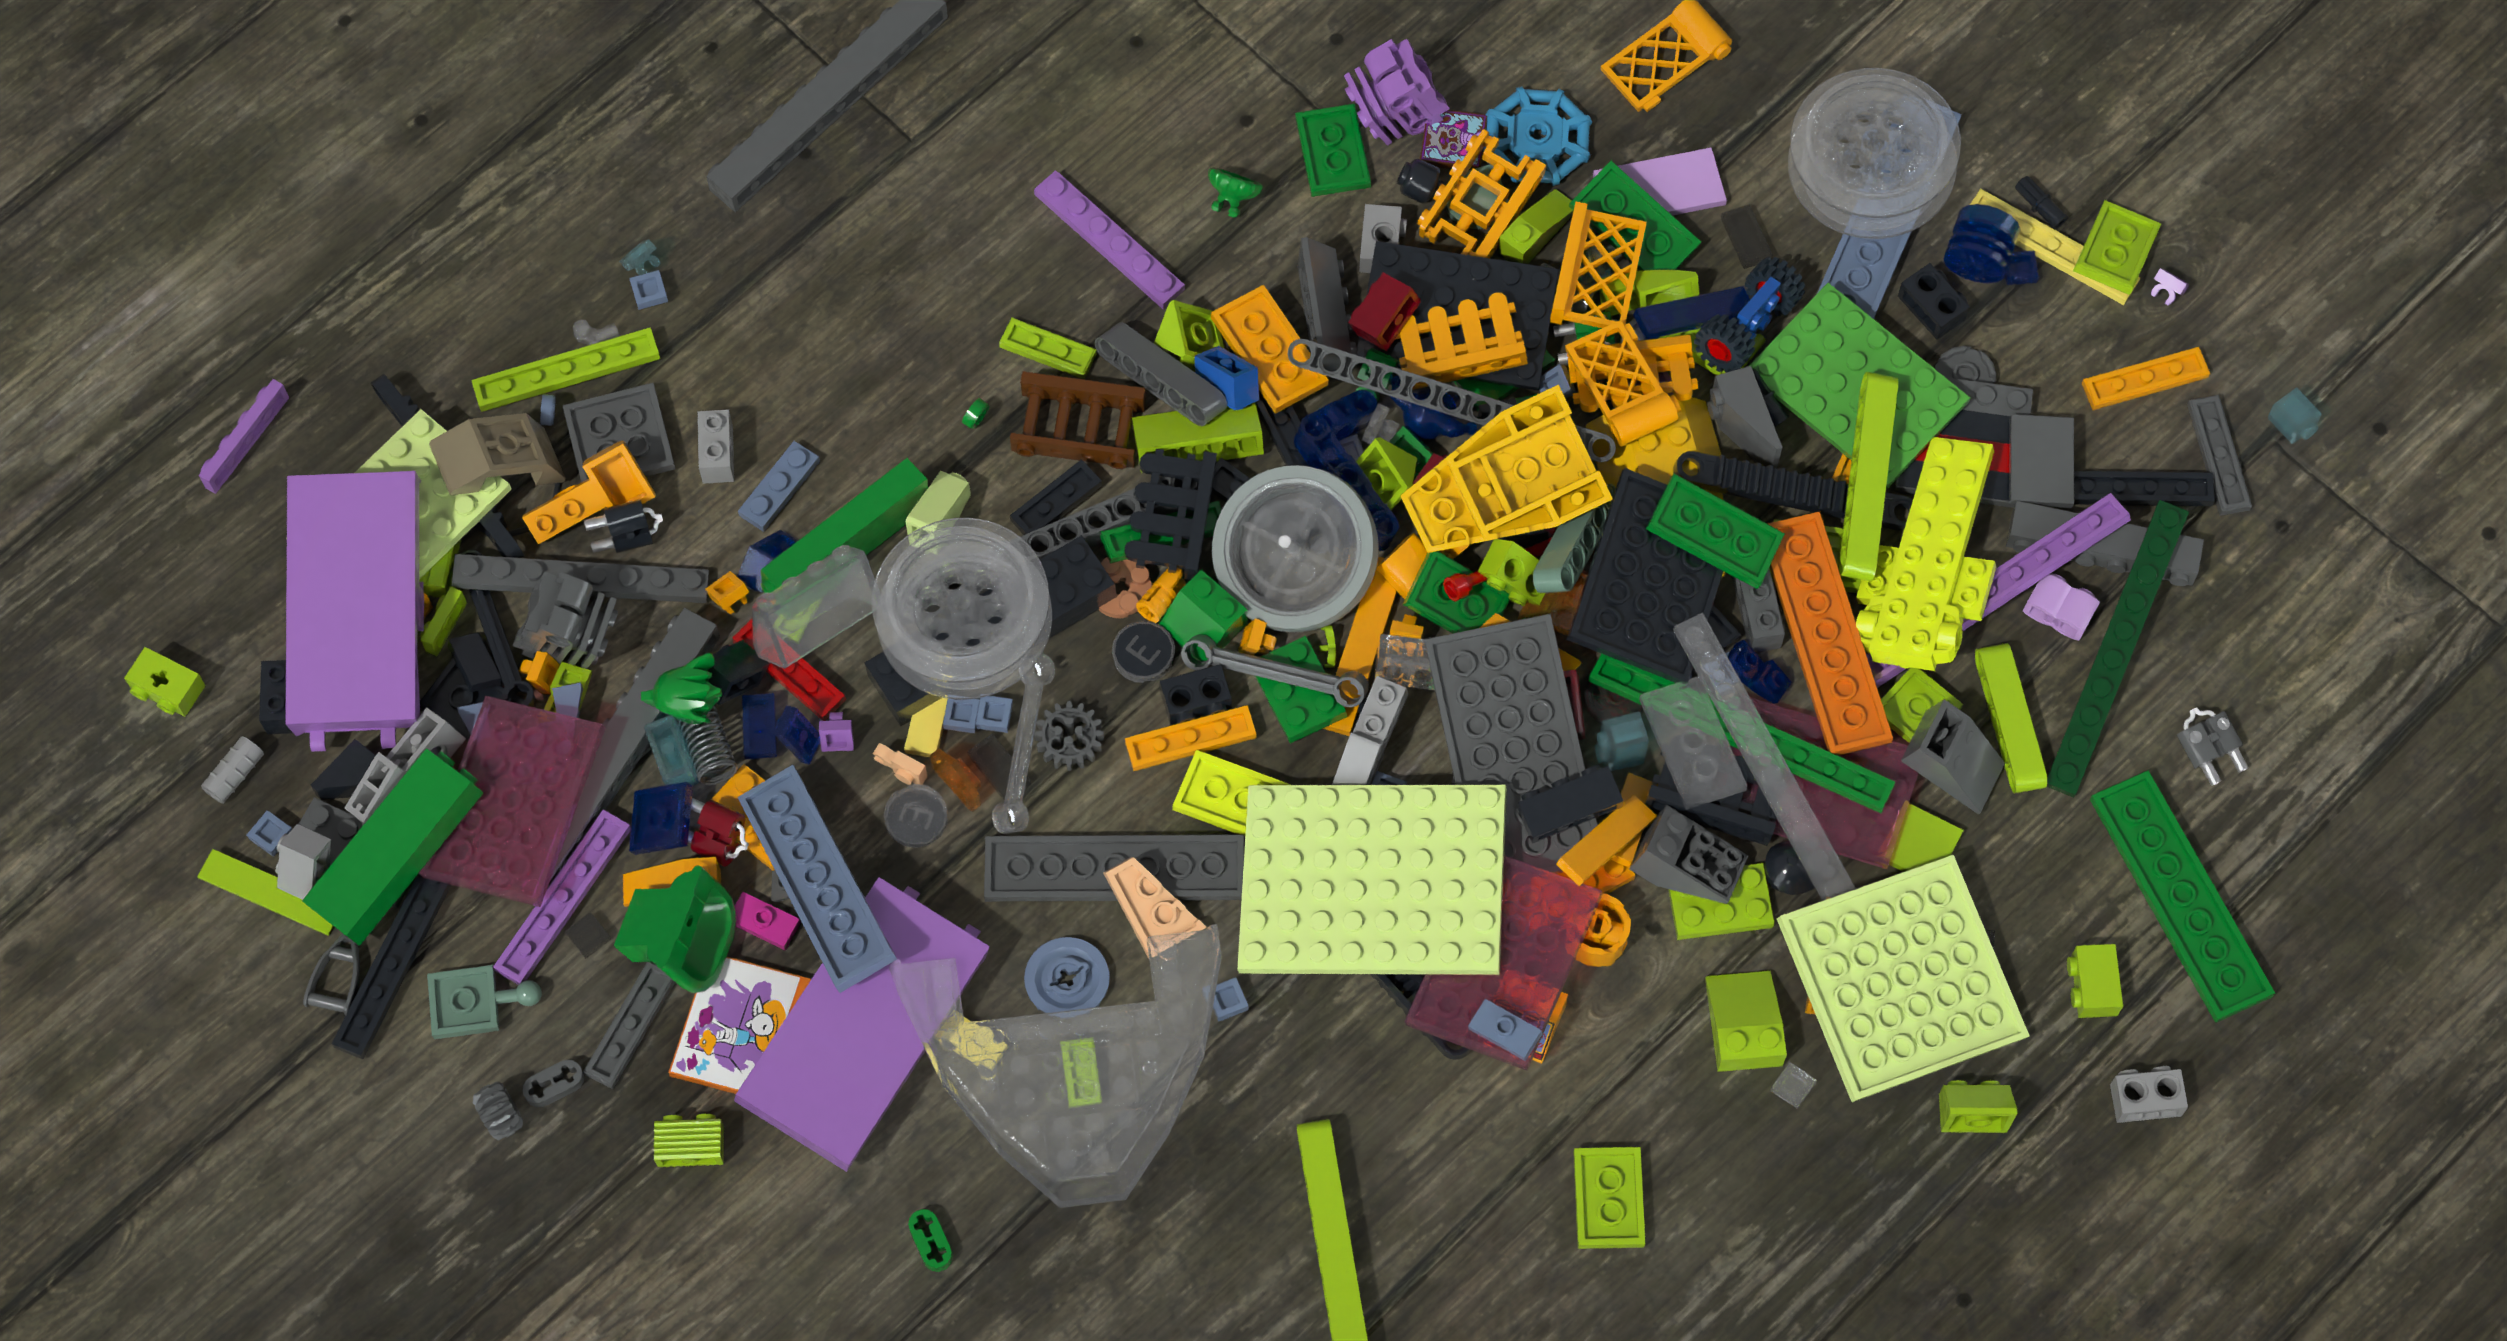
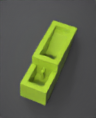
M1681 270L1636 271L1628 311L1638 309L1641 316L1699 300L1697 273ZM1619 278L1607 285L1615 296L1626 291L1625 285ZM1599 289L1600 302L1603 304L1609 298L1602 289ZM1624 299L1621 300V301H1619L1622 306H1623ZM1614 305L1605 309V311L1610 310L1611 316L1620 314Z

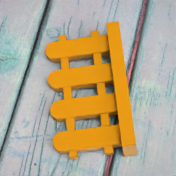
M1494 293L1489 297V308L1477 310L1475 302L1466 299L1461 301L1458 306L1459 315L1447 317L1446 311L1440 306L1432 307L1429 310L1428 322L1417 324L1415 317L1411 315L1395 338H1401L1405 357L1399 358L1401 369L1446 383L1528 364L1521 331L1514 332L1510 313L1516 312L1514 302L1508 303L1504 294ZM1492 318L1496 336L1484 339L1480 320ZM1462 325L1466 343L1454 346L1449 327ZM1431 331L1435 350L1423 353L1419 334ZM1418 382L1413 386L1412 390L1428 387L1429 385L1425 382Z
M1683 335L1635 341L1637 348L1663 391L1666 393L1673 392L1679 401L1691 399L1693 396L1692 390L1698 389L1697 378L1691 379L1689 369L1695 368L1691 336ZM1622 343L1610 344V346L1620 348ZM1585 347L1576 351L1579 358L1592 361L1596 349ZM1601 351L1597 363L1614 366L1617 355ZM1567 353L1571 383L1577 382L1578 393H1573L1574 404H1580L1584 412H1594L1599 406ZM1622 356L1618 368L1635 372L1637 362L1634 359ZM1594 370L1592 380L1594 382L1601 379L1609 380L1610 373ZM1670 371L1671 381L1660 383L1658 372ZM1615 375L1611 387L1628 391V380L1626 377ZM1641 381L1640 385L1635 386L1633 389L1634 393L1642 395L1653 391L1650 384ZM1608 394L1607 400H1611L1615 408L1623 405L1625 399L1613 394Z

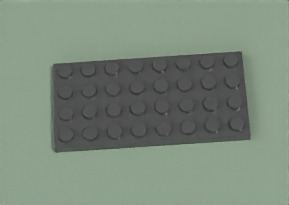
M1551 614L1425 639L1455 785H1506L1503 884L1562 873L1563 871L1556 863L1597 826L1596 818L1532 844L1517 809L1518 802L1522 801V795L1539 789L1540 793L1552 789L1551 784L1560 779L1569 777L1570 781L1582 777L1581 772L1585 770Z

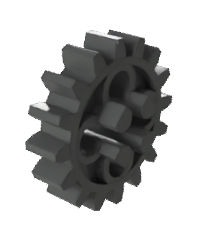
M1067 701L1066 708L1063 709L1056 703L1054 713L1048 710L1044 711L1046 721L1037 720L1036 722L1037 728L1040 730L1034 732L1035 741H1039L1036 744L1038 753L1045 752L1043 758L1046 763L1054 759V767L1056 769L1062 763L1066 764L1068 771L1072 770V766L1075 763L1082 769L1084 768L1083 760L1088 759L1094 762L1095 755L1093 751H1102V744L1099 742L1104 740V731L1100 730L1102 728L1101 719L1094 720L1095 711L1093 709L1085 713L1083 703H1080L1077 709L1072 707L1071 701ZM1057 722L1062 723L1068 736L1064 738L1062 728L1060 726H1055L1054 728L1053 725ZM1079 722H1083L1086 724L1084 728H1082V726H1077L1075 728V725ZM1074 733L1076 743L1079 746L1086 745L1084 749L1079 750L1075 748L1073 738L1071 737ZM1064 743L1063 748H1061L1060 750H1055L1053 748V745L1055 744L1056 746H1061Z

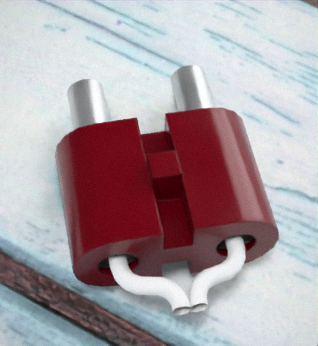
M692 797L687 800L686 807L700 814L697 823L701 826L695 832L680 827L677 831V837L691 843V850L703 857H716L718 864L726 867L739 855L741 850H747L749 843L745 840L744 826L746 819L743 814L713 800H709L706 803ZM738 836H740L742 846L739 847V843L735 842Z

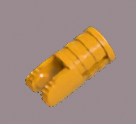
M1177 568L1176 573H1168V569H1166L1136 603L1138 612L1145 619L1157 623L1167 612L1178 592L1186 585L1185 579L1182 578V569Z

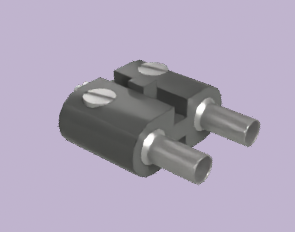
M2197 707L2189 711L2190 717L2184 722L2185 730L2176 736L2194 769L2201 767L2211 786L2221 782L2211 763L2217 758L2228 754L2238 773L2249 768L2239 751V748L2244 744L2226 711L2217 715L2211 710L2200 711ZM2195 713L2200 716H2211L2206 721L2189 728V723L2194 720Z

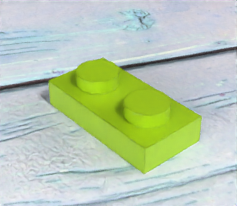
M450 587L447 594L442 595L438 600L431 622H426L424 631H421L420 635L426 652L438 656L467 605L462 591Z

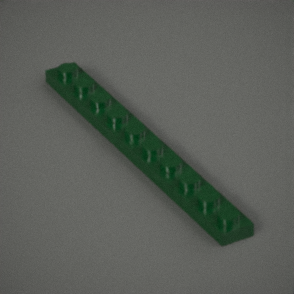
M2161 500L2157 503L2047 776L2048 788L2073 798L2075 797L2189 511Z

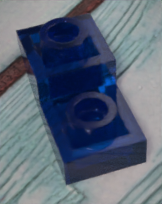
M1745 640L1737 642L1722 662L1746 687L1773 704L1780 701L1792 683L1773 659L1763 662Z

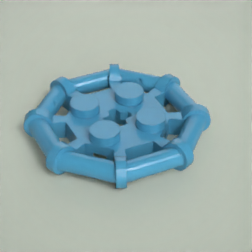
M1522 86L1518 87L1516 92L1494 109H1489L1485 114L1487 116L1489 136L1498 138L1499 125L1508 127L1507 138L1499 139V145L1494 154L1515 165L1503 153V151L1510 149L1513 157L1518 160L1515 165L1516 167L1525 155L1530 157V160L1533 162L1537 159L1546 165L1547 170L1540 183H1552L1553 186L1558 185L1560 180L1582 163H1587L1591 157L1588 152L1589 130L1592 124L1591 117L1585 115L1564 94L1565 91L1561 89L1548 91L1524 89ZM1530 102H1546V103H1550V104H1549V105H1533V104H1530ZM1517 105L1521 106V112L1516 116L1515 114L1513 116L1507 115ZM1560 107L1571 119L1566 120L1564 117L1562 119L1558 115L1557 109ZM1538 129L1541 130L1542 135L1546 136L1537 140L1531 137L1530 134H1534L1535 130ZM1577 130V144L1568 142L1569 131ZM1564 152L1571 156L1560 166L1556 167L1555 162L1560 159ZM1524 171V173H1523V175L1521 176V178L1519 179V181H1522V180H1523V178H1524V176L1526 175L1527 171ZM1509 176L1511 178V182H1514L1516 184L1518 183V180Z

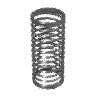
M715 706L708 712L711 715L707 718L714 720L709 724L698 728H691L696 724H688L678 720L689 756L692 759L691 762L696 770L698 781L705 785L722 783L733 777L738 769L732 751L729 749L730 745L727 743L728 739L725 737L726 733L723 731L724 727L721 725V720ZM710 726H716L711 730L702 732L700 734H694L698 730H702ZM712 732H718L714 736L707 737L703 740H696L701 736L710 734ZM714 738H720L716 742L707 744L705 746H698L703 742H707ZM718 744H723L722 746L716 749L710 750L708 752L699 753L706 748ZM725 750L724 752H722V753L719 754V755H715V756H712V757H710V758L702 759L704 756H706V755H708V754H711V753H714V752H717V751ZM719 757H726L723 760L714 761L712 763L704 765L705 763L717 759ZM725 765V766H723V767H721V768H719V769L710 770V769L715 768V767H717V766ZM730 765L733 766V768H732L731 770H729L728 772H726V773H724V774L718 775V776H713V777H703V776H702L704 773H705V774L716 773V772H719V771H722V770L726 769V768L729 767Z

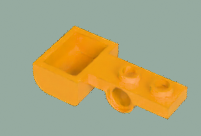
M619 441L583 462L582 467L589 479L562 490L551 500L523 515L522 519L538 544L605 507L608 508L641 499L642 504L656 497V493L624 441Z
M1412 533L1382 560L1376 569L1405 599L1427 555V551L1421 539L1415 533ZM1469 545L1440 550L1439 552L1453 560Z

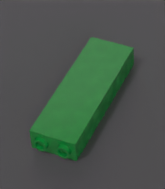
M908 458L904 459L760 570L762 578L760 585L764 591L763 601L772 612L778 611L786 618L813 595L820 592L906 525L905 521L908 515L928 489L927 478Z
M426 748L304 897L302 902L360 946L482 796L483 792L474 785L478 779L464 768L460 772L452 768L455 762L440 751L436 756Z

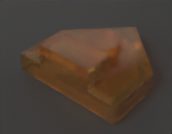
M939 748L930 755L931 767L970 811L973 812L981 806L980 795L976 790L981 786L978 777L961 758L956 760Z

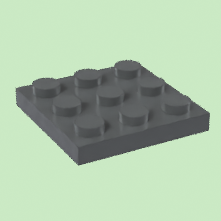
M654 383L562 405L581 483L589 479L582 467L583 462L619 441L626 443L645 477L676 469Z

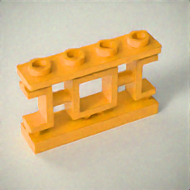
M1485 129L1481 131L1479 136L1474 134L1465 148L1468 153L1463 161L1458 159L1449 173L1452 178L1447 185L1441 184L1433 197V200L1436 201L1431 210L1426 208L1417 222L1420 226L1419 236L1423 239L1427 237L1430 242L1435 244L1440 234L1444 232L1466 245L1461 254L1491 259L1499 246V237L1516 220L1544 177L1546 165L1537 159L1533 162L1530 160V157L1525 155L1516 167L1494 154L1499 145L1498 138L1489 136V132ZM1484 146L1487 147L1483 152L1482 160L1494 166L1489 175L1485 176L1473 168L1468 177L1464 178ZM1524 171H1527L1512 197L1506 203L1509 189L1498 183L1500 178L1506 173L1519 181ZM1474 182L1498 196L1486 216L1461 203ZM1454 196L1450 203V209L1462 215L1455 226L1440 218L1435 228H1433L1432 226L1450 198ZM1494 220L1495 223L1477 251L1473 252L1477 246V239L1465 232L1472 222L1487 230Z

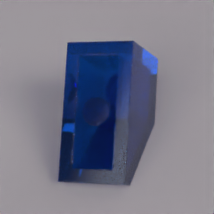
M779 530L750 545L737 577L744 581L750 589L763 593L764 591L760 585L762 583L760 570L798 540Z

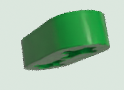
M926 1209L917 1210L911 1215L908 1223L914 1243L923 1263L929 1270L935 1272L944 1271L952 1263L953 1257L947 1238L938 1218L933 1212ZM924 1218L926 1222H933L929 1225L932 1236L926 1238L922 1229L915 1230L919 1226L918 1220ZM933 1243L936 1244L939 1252L946 1251L942 1255L943 1261L939 1263L935 1259H928L932 1256L929 1245Z

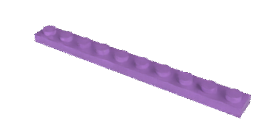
M2110 493L1996 568L1982 618L2129 522L2131 519L2128 511ZM1964 619L1962 623L1963 631L1978 621ZM1866 654L1877 688L1905 670L1897 665L1873 662L1871 654Z

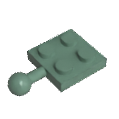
M493 965L428 973L432 1037L434 1039L500 1031L497 1004L518 1001L521 1005L533 1006L541 999V988L536 982L526 980L521 982L516 989L496 991Z

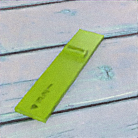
M212 849L197 876L198 879L327 936L330 935L334 927L303 903L302 899L278 889V877Z

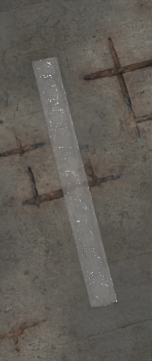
M1701 613L1674 626V633L1822 901L1855 890L1856 888L1704 614Z

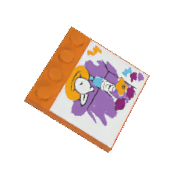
M727 957L716 983L705 992L695 993L668 1072L670 1077L736 1094L811 979Z

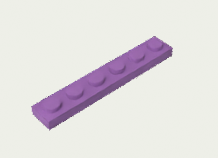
M1056 170L1034 189V194L1163 310L1168 306L1169 302L1175 300L1185 290L1184 283Z
M604 809L493 966L497 973L517 985L528 979L631 831L629 824Z

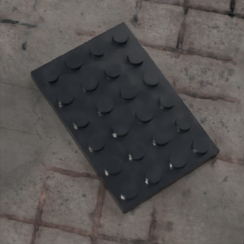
M1376 241L1367 295L1371 285L1380 278L1383 272L1408 285L1421 300L1412 314L1417 324L1428 322V312L1435 306L1444 308L1447 317L1459 315L1458 306L1461 301L1466 299L1474 301L1477 310L1489 308L1488 300L1494 293L1504 294L1508 303L1514 302L1516 312L1510 313L1514 332L1521 331L1528 364L1464 379L1539 391L1559 269ZM1492 318L1480 320L1484 339L1495 337ZM1462 325L1449 327L1454 346L1466 343ZM1431 331L1419 334L1423 353L1435 350ZM1359 336L1357 356L1365 358L1368 350L1374 348L1397 360L1405 357L1401 338L1395 339L1388 350L1385 351ZM1400 361L1397 366L1398 369H1401Z
M1624 468L1620 474L1566 640L1685 686L1693 669L1723 571L1646 530L1667 484Z

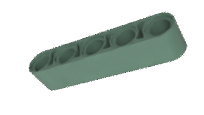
M1606 484L1613 498L1616 488L1613 484ZM1612 500L1558 526L1533 572V583L1537 592H1565L1573 589L1599 541Z

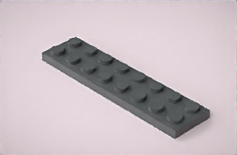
M1244 835L985 836L984 899L985 902L1118 901L1103 872L1130 857H1134L1179 901L1242 900Z

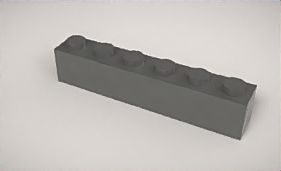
M2016 501L2011 515L2006 547L2013 548L2016 552L2020 553L2079 513ZM2126 523L2071 559V561H2075L2078 565L2085 567L2093 565L2105 567L2114 573H2130L2147 528ZM2180 535L2162 580H2167L2176 586H2192L2199 572L2204 539Z

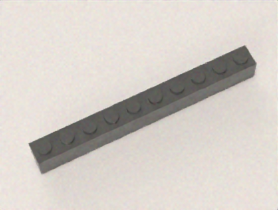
M899 0L893 7L886 8L880 15L879 20L871 27L867 26L859 34L858 39L850 46L847 45L840 50L835 60L829 65L821 67L813 80L807 85L800 86L791 100L786 104L778 106L769 120L764 124L761 123L756 126L747 140L734 146L730 155L725 160L712 166L706 176L709 190L734 212L738 211L948 19L946 2L943 0Z
M686 608L682 610L679 616L675 615L667 628V635L662 642L658 641L654 645L650 654L651 659L645 667L642 666L638 669L633 679V686L628 693L624 692L620 696L616 705L617 710L611 719L607 718L601 725L599 730L600 736L594 745L590 744L585 749L582 755V763L576 771L573 770L569 773L564 783V790L559 797L556 796L551 800L547 808L548 814L542 823H537L532 829L529 843L524 850L520 849L514 856L511 869L516 880L544 895L602 810H607L669 716L641 701V692L652 690L658 677L664 672L685 666L691 660L710 653L720 638L716 624Z

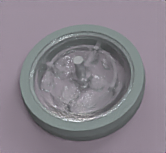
M1299 465L1267 470L1240 486L1223 507L1216 522L1212 541L1213 565L1220 586L1248 609L1246 616L1250 620L1259 619L1267 623V628L1285 632L1317 630L1333 624L1348 614L1361 601L1370 587L1375 575L1379 555L1376 526L1367 505L1360 495L1348 483L1332 473Z

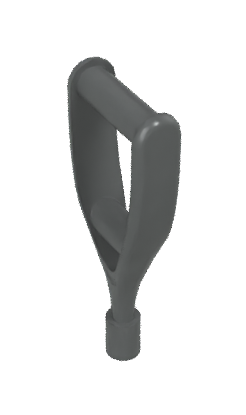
M343 933L322 955L314 968L303 999L305 1007L311 1005L343 1012L346 1016L357 995L360 980L359 948L355 942ZM346 942H350L352 949L341 946ZM331 958L353 963V975L347 1000L314 993L320 976Z

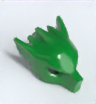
M713 654L701 655L691 660L685 666L664 672L658 677L652 690L641 692V701L688 724L710 723V719L706 718V715L722 697V689L708 682L712 677V673L706 670L715 664Z

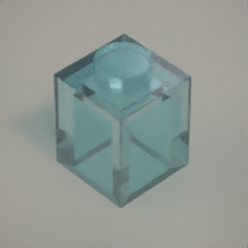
M2296 387L2273 405L2267 418L2294 444L2300 438L2307 440L2318 430L2317 423L2322 413Z

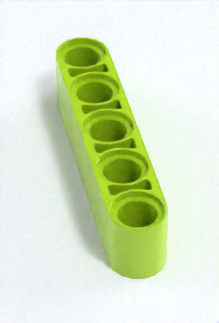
M2008 643L1978 648L1975 650V662L2001 756L2005 762L2004 766L2011 790L2016 794L2046 788L2047 774L2011 647Z

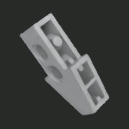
M1376 676L1354 731L1349 736L1332 785L1372 784L1383 760L1386 746L1407 699L1408 691L1406 687Z
M426 708L418 717L417 722H414L387 757L378 752L346 804L345 809L365 824L426 748L436 756L441 751L451 758L466 738L445 720Z

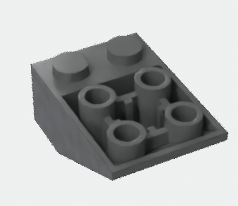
M1945 699L1925 712L1901 759L1903 763L1977 814L1981 813L2005 764L1973 720Z
M1666 805L1648 826L1629 869L1655 886L1727 904L1748 855Z

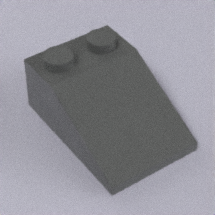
M1748 366L1716 375L1713 388L1710 389L1711 398L1707 402L1711 419H1716L1720 430L1756 463H1761L1765 467L1771 465L1777 469L1782 445L1752 367Z

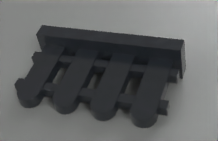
M1156 449L1155 454L1147 453L1140 458V469L1143 473L1151 475L1150 483H1139L1135 487L1136 500L1147 505L1145 512L1137 511L1130 516L1131 529L1142 534L1140 541L1133 540L1125 545V557L1130 561L1137 562L1136 568L1144 569L1146 563L1169 567L1168 573H1176L1177 568L1185 569V579L1191 580L1199 572L1217 453L1204 452L1203 461L1195 460V454H1188L1187 459L1164 456V450ZM1163 476L1183 479L1182 488L1160 485L1159 478ZM1191 481L1199 482L1198 490L1190 489ZM1158 505L1178 508V515L1175 517L1155 514L1154 507ZM1187 510L1194 511L1193 519L1185 518ZM1150 534L1173 537L1172 546L1148 542ZM1182 539L1189 540L1188 548L1181 547Z
M1682 736L1674 737L1669 747L1662 746L1660 755L1666 757L1660 776L1654 774L1651 783L1653 785H1651L1645 805L1650 810L1661 812L1668 805L1701 826L1768 846L1776 825L1774 822L1778 816V812L1772 811L1777 792L1784 793L1787 784L1781 782L1782 771L1778 766H1766L1762 775L1750 772L1751 761L1743 755L1736 756L1731 766L1719 762L1720 751L1714 746L1703 748L1700 756L1688 753L1689 742ZM1685 763L1697 766L1692 785L1679 782ZM1716 772L1728 776L1722 795L1710 791ZM1747 782L1759 785L1753 804L1741 801Z

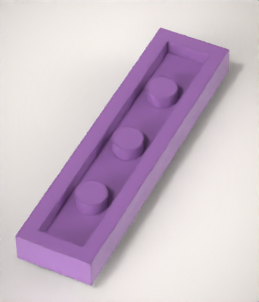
M272 379L268 386L263 387L256 397V402L240 416L236 428L231 434L226 435L222 439L216 454L212 459L210 458L205 461L199 477L206 489L215 494L218 492L287 402L289 396L283 384Z

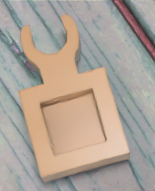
M879 743L873 752V755H875L874 760L892 768L895 777L905 784L911 785L913 782L921 787L928 777L924 764L900 751L896 753L889 747Z

